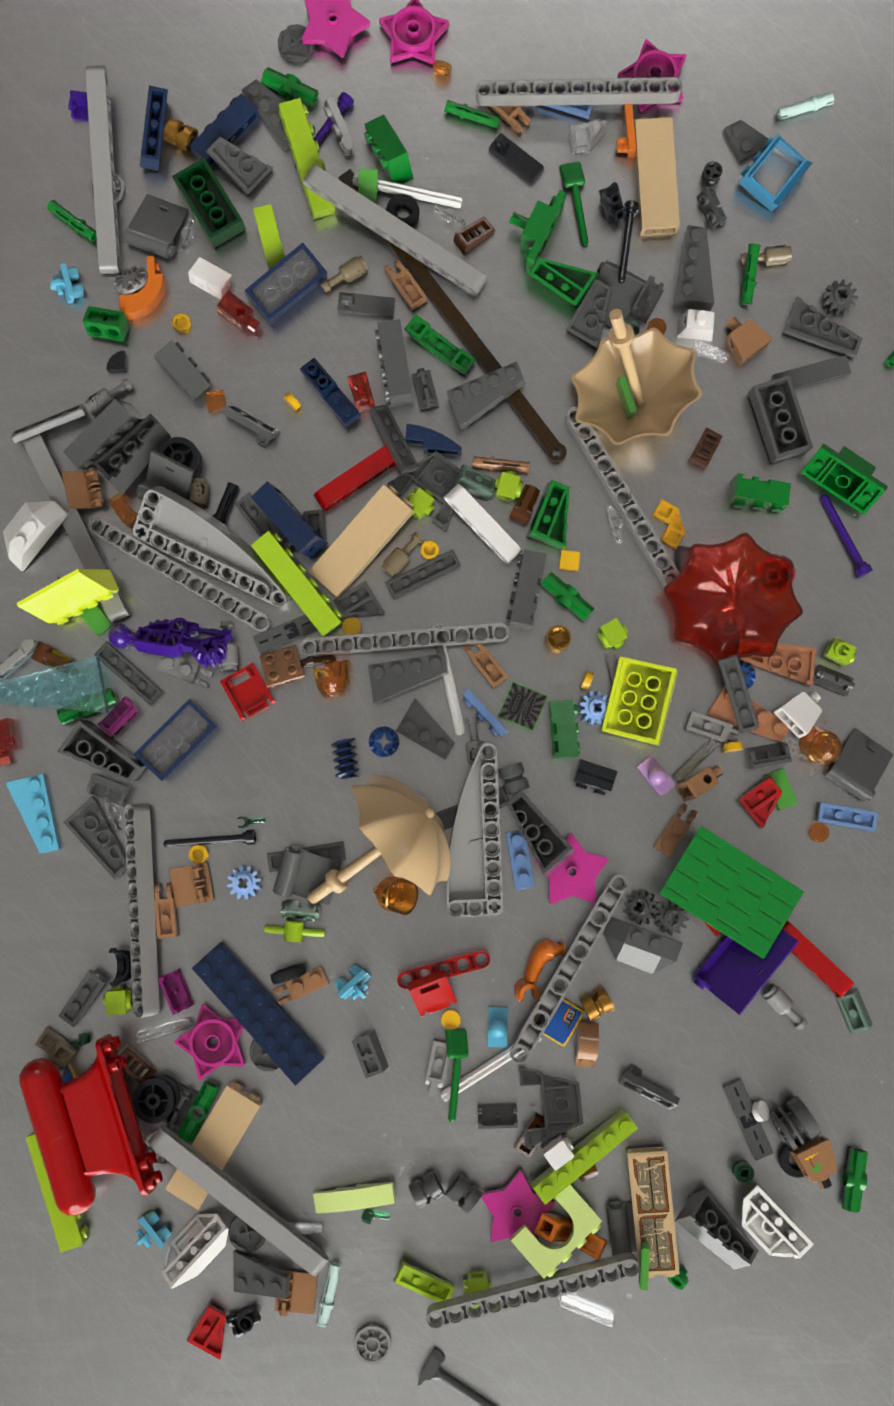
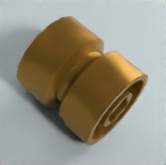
M174 117L168 120L163 132V139L177 145L178 148L186 152H191V142L198 136L197 129L188 124L184 125V122Z
M562 625L553 626L545 636L546 647L554 653L564 651L571 642L570 631Z
M604 987L594 991L593 996L588 994L579 999L591 1022L599 1019L602 1013L608 1014L616 1010Z

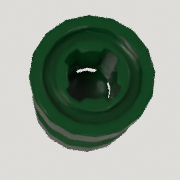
M738 1158L732 1162L731 1172L740 1183L751 1182L754 1178V1169L748 1161Z

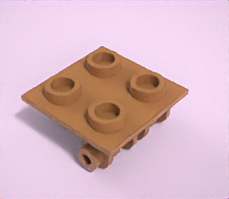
M90 468L88 472L62 471L69 508H104V499H102L101 495L102 488L99 487L101 483L98 482L99 473L96 471V468Z
M296 644L259 655L267 687L272 686L273 688L276 685L285 684L287 681L290 683L291 680L302 679L305 676Z
M208 862L169 869L176 907L214 901Z
M279 1270L289 1275L290 1296L286 1299L276 1298L275 1311L280 1312V1316H287L288 1312L314 1314L317 1276L307 1272Z

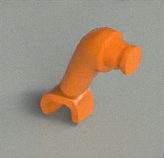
M546 939L537 943L533 948L524 978L518 980L514 985V994L519 1002L524 1000V992L530 988L531 995L535 999H539V990L534 982H537L545 963L552 961L558 954L560 956L565 955V945L563 942L557 944V942H552L551 939Z

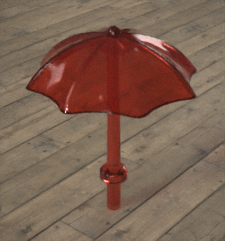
M742 533L724 543L712 545L693 544L681 572L664 587V593L670 601L675 615V639L704 651L717 666H719L718 659L737 654L738 659L748 656L772 657L776 652L778 641L785 629L803 614L802 607L797 601L792 587V560L776 556L764 550L748 533Z

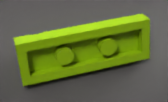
M403 1261L393 1279L396 1284L437 1302L450 1299L455 1289L454 1284Z

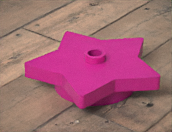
M304 0L310 20L302 36L303 44H321L326 48L332 49L341 58H344L353 37L370 27V21L352 8L350 0Z
M411 0L397 14L379 18V24L391 39V63L415 57L432 65L435 64V42L449 27L448 20L431 15L424 9L419 0Z
M645 39L638 60L620 71L617 78H653V76L656 78H678L687 55L668 54L659 50L649 40ZM681 90L680 98H679V100L677 101V102H680V103L683 101L682 90ZM637 104L639 113H643L654 104Z
M569 833L566 840L576 851L548 876L549 903L553 904L571 896L596 903L595 878L609 859L585 852L575 836ZM571 868H574L576 870V874L574 876H571L569 874V870Z
M205 1004L201 1005L194 1028L174 1041L177 1046L193 1056L199 1080H202L219 1066L242 1067L245 1065L238 1044L243 1026L236 1018H221ZM211 1038H216L218 1043L212 1045L210 1043Z
M519 1170L504 1188L482 1192L481 1196L493 1216L490 1235L491 1242L510 1238L523 1224L538 1239L539 1235L534 1232L543 1213H548L555 1205V1200L553 1199L546 1205L541 1201L536 1192L532 1191L522 1170ZM519 1209L520 1212L514 1213V1210Z

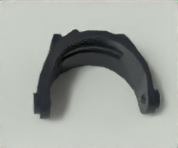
M110 948L109 953H114L117 960V973L115 979L110 982L111 987H116L118 984L131 978L130 951Z

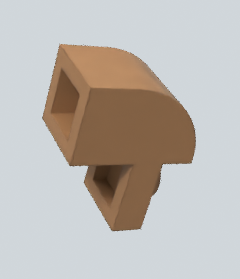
M579 1021L575 1066L594 1068L598 1057L599 1023Z

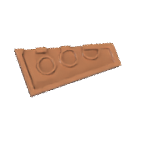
M743 639L738 640V660L808 686H813L816 648Z
M725 685L706 716L738 727ZM751 700L759 728L749 732L782 742L789 728L777 716Z

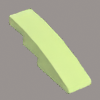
M393 1182L357 1184L355 1187H338L335 1190L316 1191L313 1193L316 1213L350 1211L396 1203Z

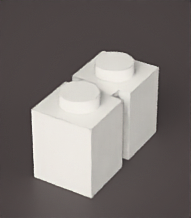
M561 1133L541 1144L543 1155L555 1171L575 1157L572 1151L574 1149L573 1143L567 1134L562 1135Z

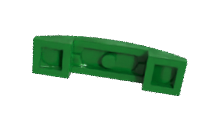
M417 314L413 316L404 328L426 350L464 375L476 361V358L464 349H459L432 329L431 325Z

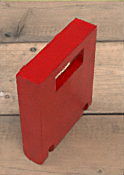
M251 663L220 680L242 721L246 720L244 712L247 713L248 717H251L269 707L267 699L272 704L276 703L255 663ZM246 672L251 677L237 686H234L231 681Z
M444 969L407 983L409 992L421 1017L425 1016L426 1011L428 1014L449 1007L450 1002L457 1004V999ZM435 983H438V984H439V985L433 986V987H431V988L425 989V990H423V991H420V989L425 988V987H428V986L433 985V984H435Z

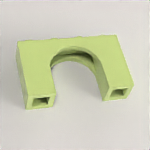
M571 1185L554 1197L568 1212L572 1220L571 1234L564 1243L557 1246L545 1245L537 1239L525 1224L510 1237L511 1242L543 1279L546 1276L550 1278L558 1270L557 1266L561 1262L565 1263L572 1256L571 1252L576 1247L578 1249L582 1247L587 1241L585 1238L590 1233H596L601 1227L600 1223L602 1220Z

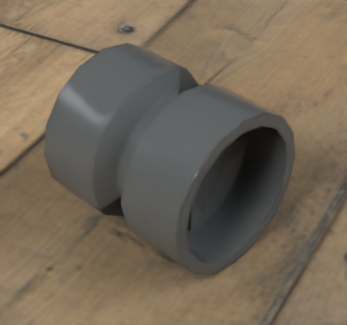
M522 762L498 769L501 780L506 781L504 783L506 795L530 788L527 778L522 776L525 772Z
M434 1171L423 1176V1181L416 1180L408 1185L410 1193L420 1209L430 1204V1199L437 1200L445 1195L444 1189Z
M459 1174L450 1184L445 1195L451 1201H457L458 1207L465 1213H468L481 1198L482 1191L475 1185L470 1186L469 1180L462 1174Z

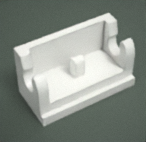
M201 257L197 259L188 272L191 284L220 300H223L231 286V283H229L232 279L231 274Z

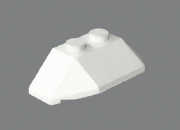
M56 501L25 502L3 530L9 560L21 571H24L64 521L68 513Z
M758 1185L743 1198L741 1225L769 1255L800 1259L814 1245L789 1216Z
M197 1214L169 1244L161 1273L170 1288H175L198 1276L226 1246L229 1229L219 1214Z

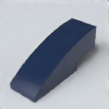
M406 425L405 440L407 444L424 445V453H434L437 451L440 454L461 456L462 447L445 435L419 425Z

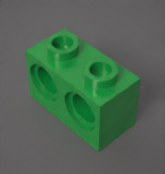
M88 306L82 320L87 335L124 342L129 330L125 312Z

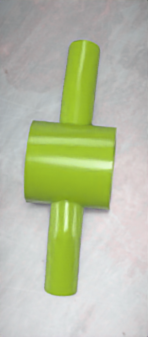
M286 920L285 927L265 925L264 932L284 934V941L303 942V936L324 937V929L304 928L303 921Z

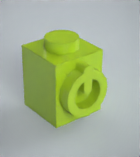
M513 471L502 472L501 477L497 476L494 486L498 488L496 498L514 502L515 498H519L524 481L520 480L521 476H517V473Z
M419 487L418 490L416 488L413 489L406 499L413 505L411 507L414 511L413 515L421 521L426 514L430 515L434 510L435 506L433 504L435 501L434 495L427 489L423 491Z
M617 618L598 629L597 636L606 649L612 647L618 649L626 644L624 640L628 638L627 634L629 632L626 626L620 624Z
M835 637L830 640L823 657L841 666H846L854 661L857 647Z
M123 985L111 987V989L107 990L103 995V1005L106 1006V1014L119 1015L130 1012L133 1009L132 990L123 988Z
M487 1271L467 1273L468 1279L463 1280L464 1295L492 1288V1282H488Z

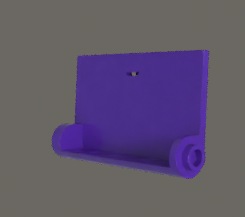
M782 929L767 955L762 959L725 936L693 975L695 979L693 983L702 990L704 987L707 988L738 1015H741L799 941Z

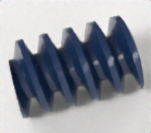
M355 738L341 739L331 744V747L337 748V750L332 752L333 755L338 756L333 759V762L339 763V765L334 767V770L340 771L335 775L336 778L349 779L360 777L354 775L355 772L359 771V768L353 767L358 761L352 759L357 753L351 752L352 749L356 748V745L350 744Z

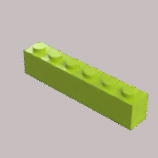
M300 98L279 103V115L312 218L314 220L335 213V206L309 190L303 184L304 178L313 165L320 167L324 171L326 170L324 160L320 159L318 155L320 152L317 140L314 141L312 136L314 134L312 123H308L306 118L308 116L307 107L305 104L302 105Z
M272 531L266 532L251 545L322 636L328 635L343 623L341 619L343 615L337 608L333 609L329 604L331 600L324 592L320 593L317 589L319 587L318 583L312 577L308 578L305 574L307 572L306 568L300 562L297 564L293 559L294 553L289 547L285 548L281 542L283 540L279 534Z
M620 1109L574 1147L572 1151L575 1157L556 1171L550 1166L529 1183L546 1205L635 1132L638 1127L627 1112Z
M32 1132L25 1138L60 1253L82 1246L89 1237L88 1227L84 1225L82 1219L83 1213L68 1216L59 1211L52 1194L35 1134Z

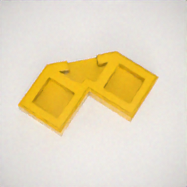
M661 499L652 517L668 525L660 541L676 551L686 532L678 507Z

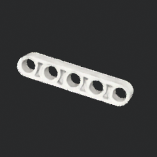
M460 484L454 486L444 496L445 501L505 564L509 565L522 552L518 544Z

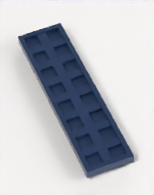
M222 942L192 967V970L295 1086L325 1059Z

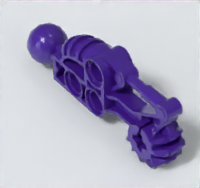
M175 618L170 621L168 619L163 621L158 619L153 623L150 621L147 626H139L136 633L132 632L125 624H116L109 630L108 638L111 644L118 648L126 647L132 643L135 644L138 652L177 658L182 656L184 652H191L200 666L204 665L208 668L212 665L215 668V664L222 665V660L226 659L228 649L226 644L232 640V634L228 628L223 630L201 628L198 623L186 621L184 618ZM201 633L212 636L204 639L194 638Z

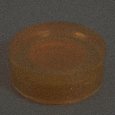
M443 60L434 61L433 71L442 76L450 75L452 70L451 64Z
M654 318L649 322L647 330L657 328L664 335L667 326L661 318Z
M814 823L810 826L808 834L811 840L824 842L829 837V829L823 823Z

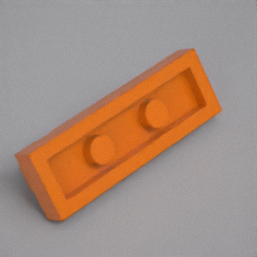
M622 104L625 137L617 139V153H627V158H635L636 138L632 104Z

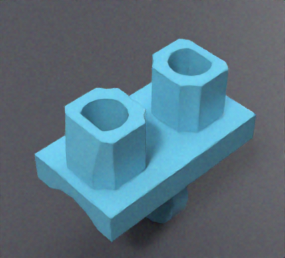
M66 263L60 264V279L58 275H54V281L50 282V288L57 290L58 295H62V289H64L67 303L71 304L75 298L83 297L84 291L81 284H71V281L79 280L77 267L67 268Z
M355 964L348 971L353 977L352 980L347 982L344 977H341L334 983L340 998L343 997L346 1000L351 996L355 1000L360 996L364 999L367 997L364 991L369 987L365 982L372 976L369 972Z
M151 1211L144 1217L141 1215L137 1220L147 1232L144 1234L141 1229L135 1232L139 1237L136 1241L137 1246L144 1243L149 1248L152 1243L148 1238L151 1237L161 1249L165 1245L164 1242L171 1235L170 1231L164 1225L155 1233L152 1226L160 1219L154 1211Z

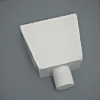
M688 309L678 319L677 338L712 341L715 312Z
M814 691L809 695L801 692L773 713L798 738H801L811 731L822 713V709L817 705L821 697Z

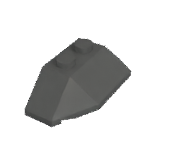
M614 917L610 918L603 933L616 961L651 974L675 963L683 944Z

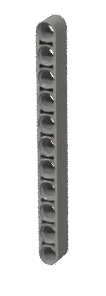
M105 65L86 66L98 265L101 274L121 273L109 78Z
M675 77L483 80L476 86V99L481 106L673 104L680 98L682 82Z
M313 165L304 178L303 184L309 190L468 293L477 296L485 284L487 278L483 273L320 167Z
M571 407L565 418L566 425L662 586L666 589L675 588L681 581V575L595 430L590 425L571 420L570 415L576 414L578 407ZM585 430L589 436L582 437L579 432ZM595 446L598 449V453L590 452L589 447ZM604 462L608 468L605 470L601 469L598 464ZM614 478L618 484L612 486L609 484L608 479ZM618 495H625L627 497V501L621 502L618 499ZM628 511H635L637 517L630 518ZM644 527L646 534H639L637 528ZM647 543H653L656 546V550L650 551L647 548ZM657 560H664L666 566L659 567L657 565ZM668 575H672L675 578L674 584H670L667 581Z
M39 433L23 440V444L50 500L56 501L68 513L62 524L84 569H108L80 509L68 507L63 476L45 438ZM120 591L114 593L112 598L100 601L112 624L130 615Z
M94 517L89 521V531L98 538L258 632L262 633L270 629L271 621L262 612L99 517ZM102 523V529L95 531L97 524ZM115 533H118V534H119L118 539L115 540V541H112V540H111L112 535L115 534ZM134 542L135 548L128 551V545ZM151 552V558L144 560V554ZM167 561V568L160 570V564ZM184 571L183 578L176 579L177 572ZM199 580L200 587L193 589V582ZM211 590H216V597L210 599L208 597L209 592ZM228 599H232L233 606L225 608V602ZM249 609V616L242 618L241 611ZM261 618L266 619L265 626L259 628L257 621Z
M489 623L307 638L301 642L300 650L309 657L502 642L508 639L509 629L504 623ZM503 627L506 630V634L503 637L496 636L495 631L497 628ZM479 629H484L487 635L485 638L479 639L476 637V632ZM464 630L467 632L465 640L457 639L459 631ZM441 632L448 633V639L445 642L438 640V635ZM425 633L428 634L429 640L423 644L419 642V637ZM403 635H408L410 638L409 643L406 645L400 643V638ZM387 636L391 641L388 646L384 647L381 645V640ZM366 638L371 639V645L368 648L362 646V642ZM346 640H351L352 647L348 650L344 649L343 643ZM328 641L333 643V648L330 651H326L324 648L325 643ZM313 643L314 650L307 653L306 645Z
M145 803L128 804L124 808L133 1012L137 1018L157 1015L160 1009L150 808Z
M161 1125L149 1139L148 1144L153 1150L308 1273L317 1276L329 1261V1257L324 1251L169 1128Z
M625 1252L557 1270L550 1278L546 1276L543 1279L541 1275L443 1300L433 1303L428 1307L427 1324L430 1328L439 1329L633 1278L638 1275L640 1265L633 1253ZM627 1262H634L631 1268L625 1267ZM608 1267L615 1268L612 1273L605 1272ZM589 1272L596 1273L593 1278L586 1277ZM570 1277H575L576 1281L573 1283H568L567 1279ZM551 1282L557 1283V1286L554 1288L547 1287ZM531 1287L538 1289L535 1293L528 1292ZM512 1292L518 1294L516 1298H510L508 1295ZM491 1298L499 1299V1301L494 1304L489 1302ZM478 1303L480 1306L473 1309L470 1307V1304ZM452 1308H458L460 1312L457 1314H453L450 1312V1310ZM433 1313L441 1315L438 1319L431 1317Z

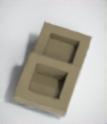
M48 1026L35 1043L36 1046L50 1054L49 1058L64 1068L67 1067L76 1053L72 1045Z

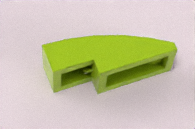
M272 204L253 208L269 270L285 257Z

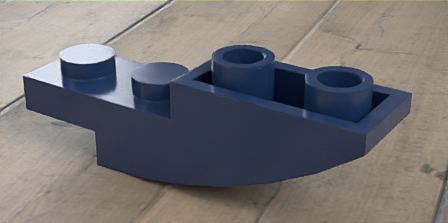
M315 358L300 368V371L318 395L346 427L361 417L358 409L340 390L336 382Z

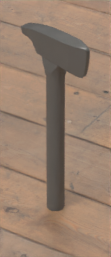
M437 1349L432 1351L421 1372L418 1386H421L425 1380L434 1378L440 1380L478 1406H493L443 1373L439 1366L445 1360V1356Z

